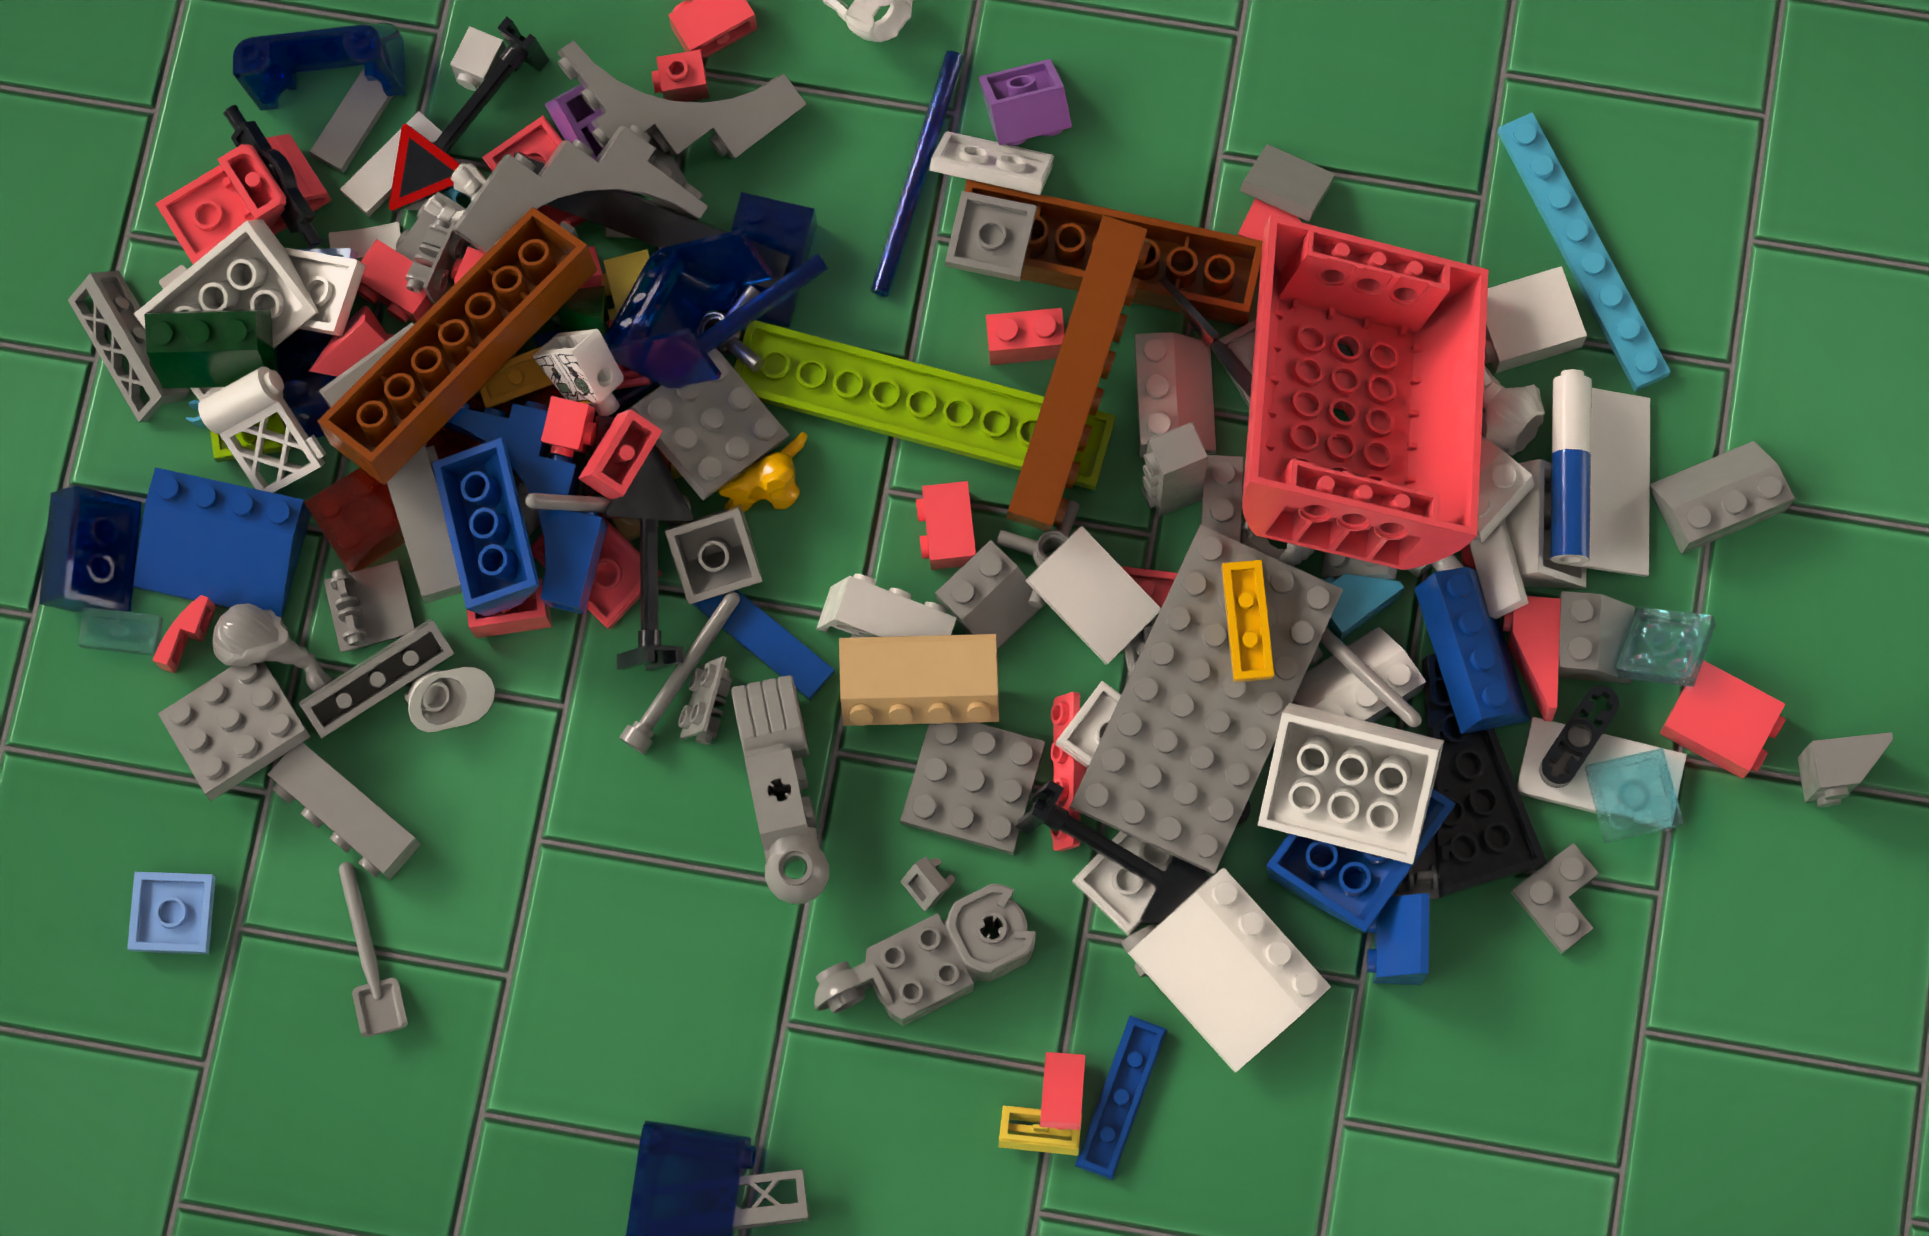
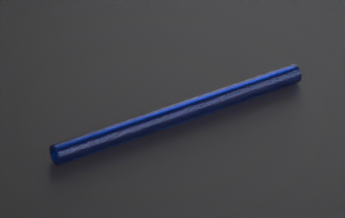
M946 51L870 291L878 296H889L931 158L963 62V55L955 51Z
M818 253L653 367L651 369L650 385L623 388L616 393L614 397L620 404V407L613 414L605 417L607 422L613 420L617 414L626 411L828 270Z

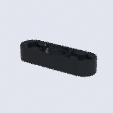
M1595 686L1585 694L1543 758L1539 767L1541 779L1548 786L1561 788L1572 781L1619 708L1618 696L1611 688ZM1603 696L1608 700L1605 706L1610 711H1600L1594 722L1586 719L1594 708V703L1590 699L1598 700ZM1579 713H1582L1585 718L1579 717ZM1594 723L1601 725V727L1598 729ZM1577 726L1585 728L1590 734L1589 744L1584 747L1574 746L1568 738V732L1571 728ZM1558 745H1561L1564 750L1558 749ZM1565 751L1580 757L1578 761L1573 756L1570 757L1564 766V770L1568 773L1567 776L1560 774L1556 778L1550 774L1552 767L1548 763L1556 764Z

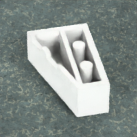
M854 574L853 577L848 576L830 587L816 627L817 630L828 633L829 627L832 626L852 634L851 638L951 635L956 617L946 614L947 608L933 602H925L923 605L911 600L912 595L904 590L890 588L888 591L875 586L876 580L862 574Z

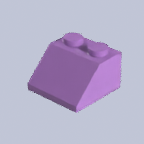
M1051 59L978 77L991 126L999 146L1004 144L1009 146L1019 145L1028 138L1040 135L1046 137L1060 134L1063 129L1072 127L1064 85Z

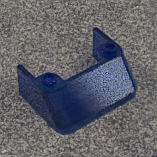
M742 229L664 247L647 260L604 340L616 363L666 388L680 389L687 385L719 379L722 373L694 336L707 311L724 310L730 307L735 302L736 295L741 286L771 280L774 274Z

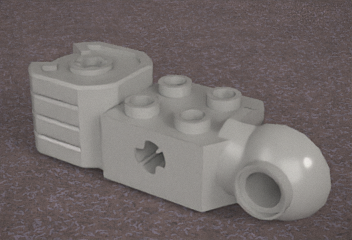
M787 675L778 679L763 680L762 683L759 681L749 683L747 686L732 687L731 693L760 837L766 858V883L769 890L779 900L790 904H804L816 899L825 890L829 880V863L824 852L819 848L816 828H813L817 825L810 796L803 797L802 790L809 788L802 758L809 757L810 753L796 686L794 685L793 676ZM785 794L786 800L779 801L778 796ZM795 861H800L807 865L805 875L799 879H791L786 875L788 865Z
M990 884L956 901L949 912L948 919L942 921L937 913L867 948L865 962L850 968L848 962L844 961L819 973L815 977L819 984L814 996L815 1011H823L829 1008L832 1014L844 1011L862 1001L866 997L864 991L872 987L880 1004L884 1005L889 1017L900 1025L905 1026L974 991L973 982L977 980L992 982L1027 964L1035 947L1036 932L1027 931V921L1024 912L1014 901V889L1001 884ZM987 927H995L998 929V938L990 939V934L984 937L981 933Z

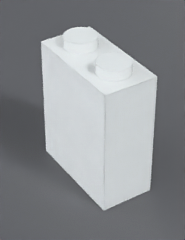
M1562 266L1488 288L1485 362L1492 363L1495 373L1582 348L1587 334Z

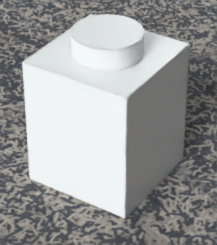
M469 26L450 63L457 83L466 89L476 91L500 61L499 56L506 49L504 41Z

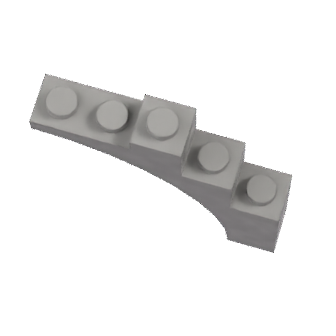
M574 40L557 52L562 58L558 61V64L563 72L571 80L576 77L583 86L584 90L581 92V95L594 111L599 108L603 113L591 122L595 127L592 135L602 148L606 146L618 127L627 126L630 129L632 125H635L644 132L651 128L654 133L650 137L657 148L663 154L668 151L671 156L678 155L709 131L712 135L709 138L711 146L721 157L726 155L730 160L738 157L806 105V102L785 74L773 78L754 91L732 99L705 103L680 102L642 93L616 80L596 65Z
M632 125L630 129L627 126H620L596 160L591 157L594 151L577 139L573 143L569 140L561 141L538 175L533 172L536 165L519 153L515 157L510 154L504 155L451 230L481 252H488L501 236L532 207L537 209L558 198L584 191L615 190L641 194L666 203L695 219H700L708 206L701 201L703 194L688 183L680 186L670 177L673 172L657 160H654L652 164L648 162L656 148L648 143L651 137L635 125Z

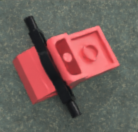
M232 105L225 109L223 115L235 131L231 139L236 148L217 159L220 163L219 166L155 203L189 259L195 264L247 220L263 219L274 235L288 227L291 233L300 232L309 249L316 248L321 244L320 242H323V239L311 223L315 218L313 212L332 200L290 134L265 138L256 122H247L238 106Z

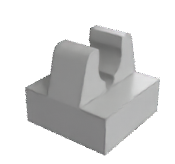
M925 856L917 861L900 881L924 912L936 905L955 881L953 875H949L944 879L936 870L942 863L939 858L928 860Z

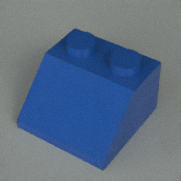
M1420 893L1391 897L1368 929L1367 933H1374V949H1367L1366 970L1373 973V983L1421 985L1429 974L1430 894Z

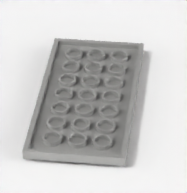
M1200 524L1070 808L1214 874L1277 737L1282 712L1289 703L1293 702L1343 589ZM1262 560L1274 678L1233 682L1221 565L1222 563Z

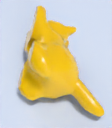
M805 432L800 433L780 452L765 455L718 490L720 495L730 498L724 506L725 509L741 504L743 511L746 512L756 502L763 499L772 503L775 509L781 510L787 509L794 504L800 495V490L796 484V471L792 458L803 449L807 440V434Z

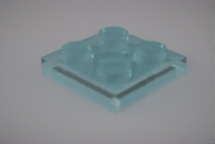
M1638 607L1615 668L1618 677L1694 687L1716 626L1713 615Z
M1663 748L1585 766L1604 843L1676 828L1684 824Z

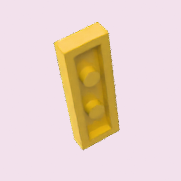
M1262 560L1222 563L1221 571L1233 682L1273 679L1274 669Z

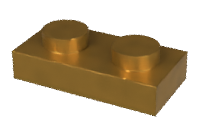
M542 347L510 358L479 389L486 408L497 406L553 385V382L533 358V355Z

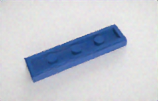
M734 590L740 596V601L721 629L779 677L793 676L796 690L808 701H811L835 673L834 669L741 592ZM727 593L692 604L710 618Z
M1129 1016L1075 1167L1113 1180L1167 1032L1166 1028Z

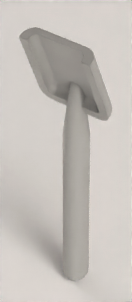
M343 862L339 866V874L362 968L368 984L356 987L352 992L361 1036L372 1037L402 1029L408 1025L398 980L395 978L380 980L377 958L355 869L352 863Z

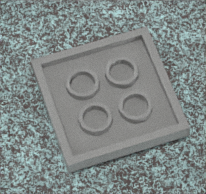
M717 348L710 351L631 408L663 430L655 443L656 446L703 501L783 443L789 436L788 432Z
M265 661L244 667L231 666L158 713L204 794L210 801L311 737Z
M975 722L929 724L900 823L1014 855L1021 831L1015 826L1018 820L1026 814L1045 748V741Z

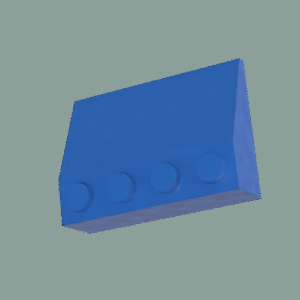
M155 467L144 507L133 587L192 601L202 595L208 597L216 606L229 609L236 604L249 603L263 610L271 609L276 616L283 618L312 511L303 499Z
M1432 790L1413 864L1288 834L1266 865L1268 877L1302 900L1366 933L1453 810L1456 803L1438 791Z

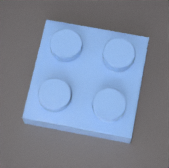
M134 872L127 949L131 952L209 955L216 877L213 874Z

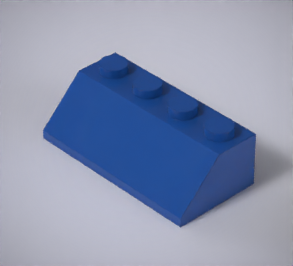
M501 437L432 462L466 609L486 617L521 605L540 586L505 439Z
M1462 567L1434 572L1414 590L1460 733L1465 734L1530 721L1531 716L1499 619L1490 617L1488 614L1477 571L1470 567Z

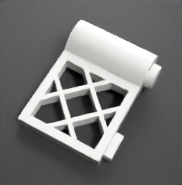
M263 366L202 399L199 402L198 410L207 428L213 433L220 434L255 489L273 493L322 467L325 464L322 457L326 455V452L315 435L308 437L283 399L284 383L281 376L276 371ZM278 412L286 424L285 435L266 429L269 416ZM260 422L259 427L254 426V424ZM241 431L257 435L255 451L243 448L235 435ZM265 438L283 444L280 459L262 454ZM290 446L303 450L310 463L300 466L287 462ZM260 462L279 468L276 481L267 485L259 472ZM286 470L291 472L285 475Z

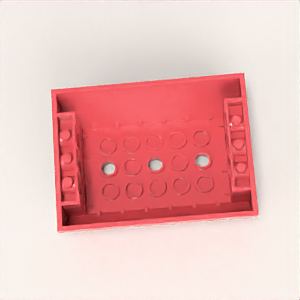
M1270 215L1265 225L1262 243L1242 498L1244 518L1256 536L1401 570L1421 567L1447 558L1467 546L1477 536L1489 269ZM1337 344L1347 345L1354 356L1344 355L1339 350ZM1333 409L1343 410L1350 421L1339 420L1335 416Z

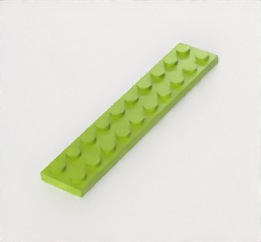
M752 319L748 321L742 342L763 359L764 364L759 371L753 372L737 358L734 370L763 403L1021 471L1044 400V396ZM1097 411L1095 416L1088 414L1085 424L1091 425L1092 430L1084 453L1076 451L1074 461L1081 463L1074 485L1096 491L1116 421V415Z

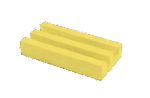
M1003 1105L999 1148L1078 1156L1081 1125L1080 1130H1058L1040 1127V1124H1033V1126L1009 1123V1120L1040 1123L1041 1109Z

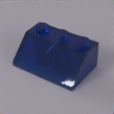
M77 485L52 492L50 496L39 604L72 612L131 613L142 502Z

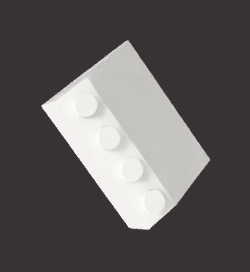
M263 219L245 221L136 311L134 315L145 328L144 314L271 309L274 349L319 313L285 248ZM224 387L190 389L201 401Z
M1289 703L1282 712L1257 826L1413 864L1444 740Z
M1224 867L1203 883L1128 952L1235 1073L1300 1017L1331 987Z

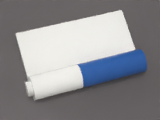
M1576 369L1564 370L1561 372V376L1553 379L1550 559L1558 564L1647 577L1649 576L1650 398L1592 388V379L1584 376L1583 371Z

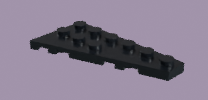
M1435 653L1427 655L1422 660L1423 678L1426 681L1424 685L1427 736L1444 740L1433 789L1456 803L1435 834L1440 899L1540 868L1547 864V861L1494 728L1465 734L1460 733Z

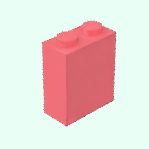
M1701 659L1690 675L1659 734L1743 779L1750 770L1758 772L1768 752L1762 748L1768 736L1775 739L1786 718L1780 716L1785 703Z

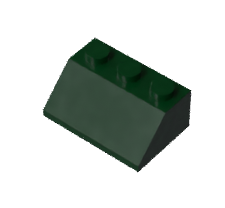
M271 309L169 311L144 314L147 355L163 389L226 387L264 366L274 370Z

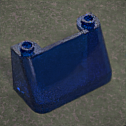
M379 22L251 37L241 41L234 49L233 75L260 111L279 109L278 98L281 93L286 89L296 90L297 72L364 65L365 77L368 81L377 80L382 84L386 96L405 95L404 40L398 29L390 23Z
M645 1121L640 1137L626 1236H732L740 1177L745 1175L747 1169H753L755 1164L756 1146L751 1145L752 1139L748 1136L670 1123Z

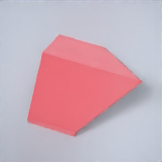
M363 306L347 321L342 337L333 335L309 371L338 377L390 339V337L369 307Z

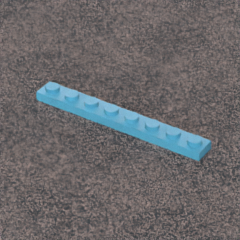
M1533 112L1500 126L1497 133L1634 392L1669 377L1671 371Z

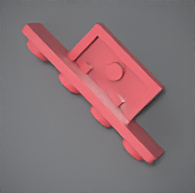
M1070 692L1054 698L1051 709V720L1053 722L1051 759L1053 761V782L1064 788L1057 805L1069 811V816L1080 821V813L1071 809L1070 805L1087 768L1055 745L1057 739L1080 710V693ZM1050 828L1054 851L1062 852L1079 847L1080 842L1061 830L1056 832Z

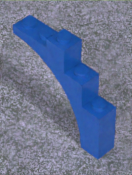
M526 401L524 406L513 404L510 416L506 418L507 414L503 411L493 408H484L483 412L470 410V406L465 403L443 426V428L467 435L481 444L501 437L504 438L511 467L525 483L529 494L543 493L576 496L580 483L578 478L581 475V471L576 464H573L574 460L560 454H551L550 458H547L550 446L541 442L548 412L547 406L532 401ZM537 509L545 544V575L541 600L547 607L585 615L608 525L602 517H598L599 512L595 511L580 512Z

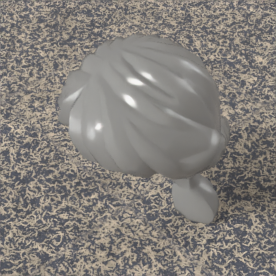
M249 603L236 604L220 616L214 627L212 639L214 654L225 665L244 667L264 661L293 664L305 670L306 682L314 692L333 681V677L328 676L319 666V662L315 660L313 653L308 652L305 647L298 646L296 642L290 639L282 618L276 616L271 609L263 610Z

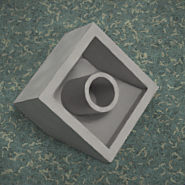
M741 504L695 518L689 522L669 526L665 530L688 605L763 581L753 539Z
M991 540L935 592L936 603L947 608L946 614L956 617L955 623L967 635L996 634L997 651L1040 610L1028 604L1033 589L1025 581L1027 579L1026 576Z
M1562 591L1559 596L1561 598L1558 678L1631 684L1635 606L1603 594Z
M1892 732L1812 741L1797 757L1805 803L1817 802V807H1831L1841 804V799L1848 797L1849 793L1861 783L1893 741Z

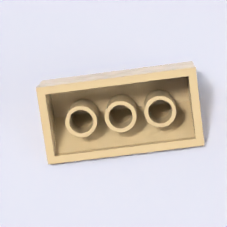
M996 634L839 638L840 699L843 726L999 722V676Z

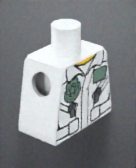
M598 329L558 333L533 355L535 361L565 399L592 404L600 418L613 414L620 407L612 391L623 382L624 376Z

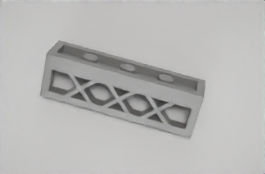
M120 271L90 273L68 301L139 423L146 422L162 404L183 401L190 391L188 388H162L147 355L145 328L134 315L141 307ZM89 294L94 301L93 314L90 313L84 302ZM105 324L111 330V344H108L104 337ZM122 354L129 361V375H126L122 368ZM140 385L144 387L150 397L145 406L140 399Z
M803 1169L642 1188L647 1236H690L810 1221ZM796 1179L797 1203L780 1204L769 1195L779 1181ZM770 1183L765 1191L756 1184ZM750 1185L761 1196L751 1208L740 1209L729 1199L739 1186ZM731 1187L725 1196L716 1190ZM710 1190L721 1199L711 1213L700 1214L689 1205L699 1191ZM691 1192L685 1200L676 1195L678 1193ZM671 1195L681 1204L671 1218L655 1220L653 1196ZM765 1199L774 1204L772 1206L759 1207ZM725 1204H728L731 1208L734 1209L731 1211L719 1212ZM685 1208L694 1214L679 1217Z

